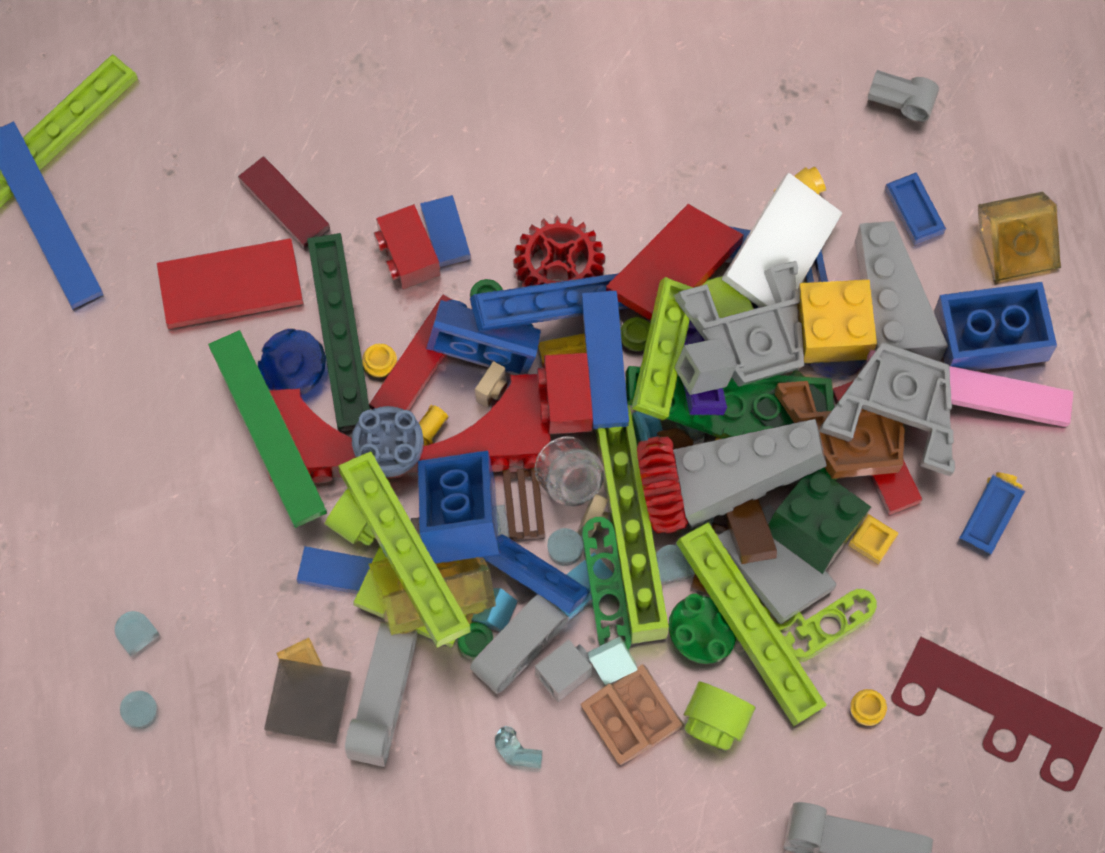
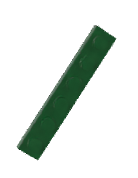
M341 233L307 238L337 429L339 432L354 430L360 415L366 410H370L343 241Z

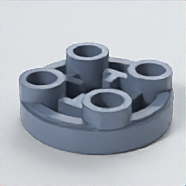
M384 406L373 410H366L360 415L352 434V447L355 457L357 458L371 451L386 477L398 476L409 471L418 462L423 452L424 439L420 424L411 411L398 407Z

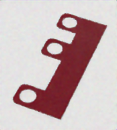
M922 636L920 637L892 693V702L896 706L914 715L921 716L926 713L937 689L940 688L995 716L983 740V747L987 752L1007 762H1014L1018 759L1029 734L1052 745L1041 767V778L1064 791L1075 789L1103 727ZM909 683L919 684L924 689L925 699L917 706L908 705L902 698V689ZM1007 729L1015 735L1016 746L1013 750L1001 752L996 749L993 744V736L998 730ZM1058 758L1069 760L1074 767L1072 778L1067 781L1056 780L1050 772L1051 763Z

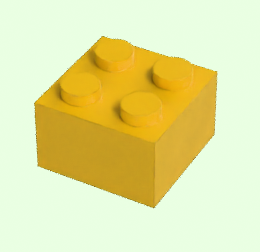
M870 279L800 283L798 289L800 290V303L797 304L798 322L802 323L804 363L867 360L870 350L875 351L877 345Z

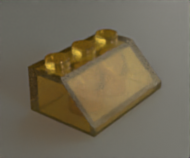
M483 557L436 563L438 570L464 615L478 614L485 609L496 606L490 569ZM388 559L369 563V570L383 618L391 635L410 633L416 628L425 626Z

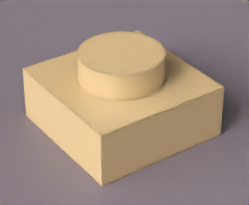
M494 361L475 388L476 402L488 408L494 399L498 401L503 396L508 386L505 367Z
M597 494L594 495L586 508L576 534L582 536V528L591 518L604 517L608 519L609 512L604 511L608 499ZM594 523V529L588 531L589 538L596 530L602 532L603 528L600 527V523Z

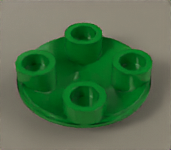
M695 593L690 594L677 603L670 614L668 624L670 637L678 651L686 658L700 664H714L725 659L733 650L736 636L710 597Z

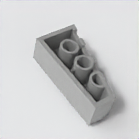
M895 222L860 224L855 245L860 280L870 279L877 340L875 351L884 342L927 358L941 361L948 345Z
M815 419L674 449L685 515L692 529L703 525L704 521L720 514L722 516L734 510L733 507L752 498L756 500L766 495L765 492L782 484L785 486L827 466L820 432Z

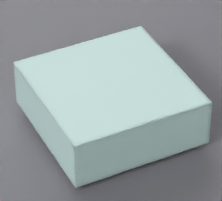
M621 637L588 652L589 659L605 686L638 670L635 660Z

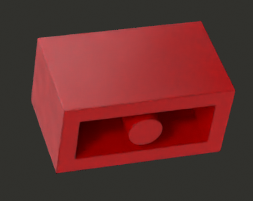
M415 204L376 218L378 231L373 232L376 244L380 252L386 250L390 259L385 261L392 281L399 280L402 290L441 276L439 260Z
M587 353L544 355V367L537 369L538 388L545 389L546 401H540L541 422H548L549 434L591 432L593 413Z

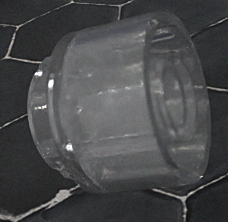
M560 437L549 442L540 451L535 463V475L539 484L557 503L573 507L587 503L599 492L604 481V467L601 460L584 442L574 437Z

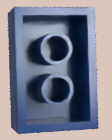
M1043 282L943 294L939 296L934 309V315L948 345L943 356L944 363L952 367L978 371L1047 362L1057 347Z
M488 450L418 461L419 532L421 540L434 563L499 554L496 488Z

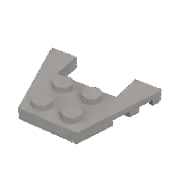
M797 261L770 267L764 271L775 304L719 318L707 284L680 291L674 296L676 302L705 341L722 338L728 350L733 353L737 366L732 378L738 386L798 370L804 366L802 323L798 322L797 304L800 303V290L796 289L795 276L798 274Z
M882 342L823 422L819 432L850 442L855 432L860 411L864 409L928 431L929 435L920 466L951 476L955 470V460L952 458L954 439L950 423L952 404L949 365Z

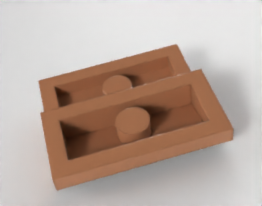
M644 664L637 667V671L623 677L616 683H609L580 704L619 765L632 760L685 726Z

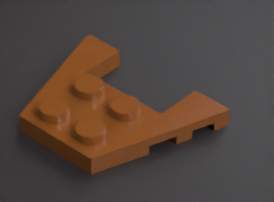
M808 381L778 383L774 390L776 397L794 423L815 419L820 430L821 425L831 413V411H816ZM861 409L855 432L850 442L820 432L827 465L825 469L831 478L898 473L903 466L905 432L903 423Z

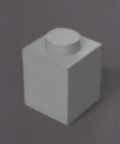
M722 338L684 345L674 368L689 394L693 395L727 387L737 363L733 353L728 350Z
M568 639L535 666V676L557 702L561 701L592 676V666L590 665L591 661L588 652L580 644L575 647Z

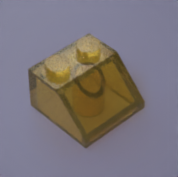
M1043 191L977 205L980 238L992 277L995 281L1061 268L1057 204Z

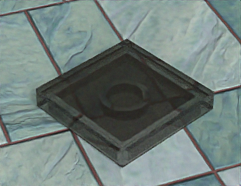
M279 658L264 730L337 745L352 673L350 671Z

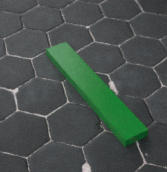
M241 330L209 343V349L294 528L327 514L324 503Z

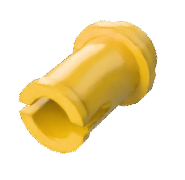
M430 405L428 411L419 421L423 433L424 446L433 444L432 439L449 418L447 413L436 405Z

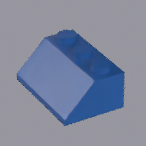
M440 300L426 349L486 367H490L494 361L505 367L506 373L524 375L528 374L536 357L541 330L534 328L533 324H525L478 332L472 309L467 308L466 304L457 300H448L447 302Z

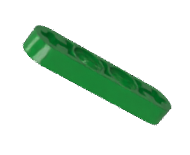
M594 517L589 519L582 528V542L598 645L605 644L604 639L610 637L609 626L602 628L601 620L613 621L622 617L623 625L615 624L616 633L619 636H624V644L629 650L631 634L613 524L608 519ZM594 523H600V527L603 529L607 528L608 535L602 538L603 548L610 545L612 554L599 553L591 557L590 548L597 549L596 539L589 538L588 531L594 529ZM606 558L613 563L614 572L608 579L597 578L594 574L593 566L598 559ZM606 594L616 596L619 601V609L613 615H605L599 609L600 598Z

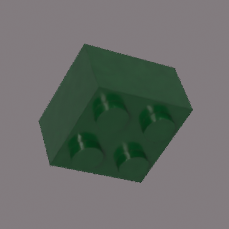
M817 470L801 479L777 508L768 527L774 540L823 574L859 529L871 506L827 474Z

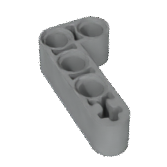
M385 623L380 624L356 719H351L347 731L345 753L348 759L385 767L415 650L417 630Z
M804 802L793 803L789 813L784 849L794 853H931L933 839L925 835L826 815V808Z

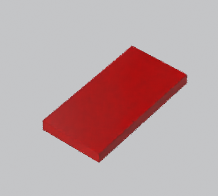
M687 204L606 286V291H617L618 302L651 320L660 280L667 277L693 288L702 286L743 243L744 234Z
M291 238L156 263L168 329L304 304Z

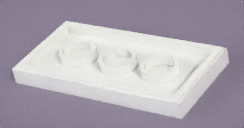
M788 173L781 180L722 277V280L760 308L775 304L764 271L770 267L797 261L798 274L795 276L796 289H798L841 217L842 212Z

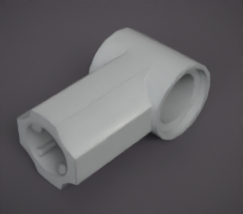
M877 70L867 99L901 109L902 114L911 120L927 121L935 104L939 86L928 78L915 77L912 80H908Z

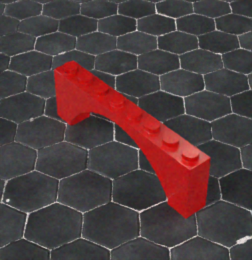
M510 375V386L487 414L461 433L446 440L423 446V452L418 461L488 450L493 472L508 470L509 467L523 466L525 469L538 467L540 469L544 467V464H551L548 422H541L540 401H546L545 389L538 388V375ZM300 389L271 390L270 393L312 481L315 483H327L332 481L333 478H341L339 465L356 458L352 447V438L339 432L316 415L303 401ZM418 462L405 473H418ZM403 474L398 475V476H394V477H386V478H390V479L399 478V477H402Z

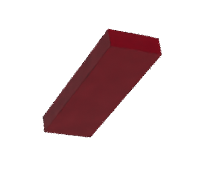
M264 156L238 176L239 182L304 249L308 247L307 238L322 236L330 229L329 223Z

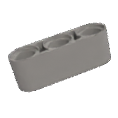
M539 594L536 595L480 652L472 662L470 669L496 694L502 692L564 628L569 617L558 606Z

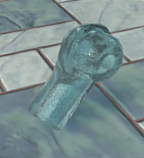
M504 726L498 730L494 738L495 747L506 763L512 766L541 769L543 750L523 748L516 737L517 732L512 727Z

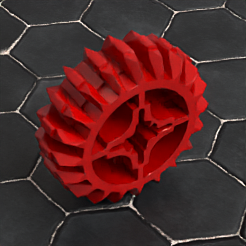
M558 215L554 218V224H549L543 218L540 229L531 224L529 227L530 235L522 233L520 236L521 245H516L514 249L517 257L513 259V267L517 269L516 279L523 281L522 287L562 282L553 281V279L569 281L604 275V267L602 265L605 264L606 256L604 253H601L603 251L602 242L595 241L596 233L594 230L586 232L584 222L575 227L572 217L567 220L566 224L561 223ZM541 249L544 260L541 261V266L535 270L531 261L535 253ZM583 253L587 264L579 274L574 263L578 261V256Z
M657 436L639 442L637 446L638 465L647 511L653 530L656 533L666 532L667 534L686 528L688 520L685 515L672 440L668 436L661 438Z

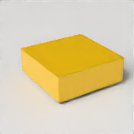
M868 514L848 546L879 565L899 533Z

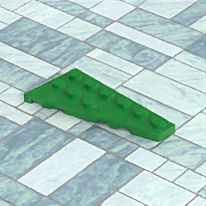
M628 366L625 371L627 404L631 406L641 368L638 366ZM678 375L669 417L666 419L720 439L767 430L774 427L764 426L750 411L753 409L754 413L762 420L769 421L775 419L779 415L781 407L777 398L769 393L776 388L778 383L808 381V384L814 385L826 397L827 411H832L834 409L832 378L777 375L738 386L731 377L727 387L723 388L727 405L724 415H690L684 385ZM764 398H769L776 405V413L772 416L762 415L757 409V404ZM825 467L819 469L831 477Z

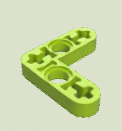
M855 589L807 620L799 612L784 624H778L774 621L773 623L797 660L805 662L869 622L876 611L877 601L870 591ZM854 599L859 603L866 601L868 603L865 609L866 613L863 614L862 611L858 610L851 614L848 620L852 624L849 625L845 613L852 609ZM765 606L764 609L766 610V612H767L768 615L770 616V611H769L768 608ZM825 617L836 618L840 623V630L835 634L825 633L820 626V621ZM795 623L799 625L794 631L798 639L801 641L807 639L809 641L806 652L801 648L796 650L793 648L795 638L789 630ZM789 631L786 636H783L782 633Z

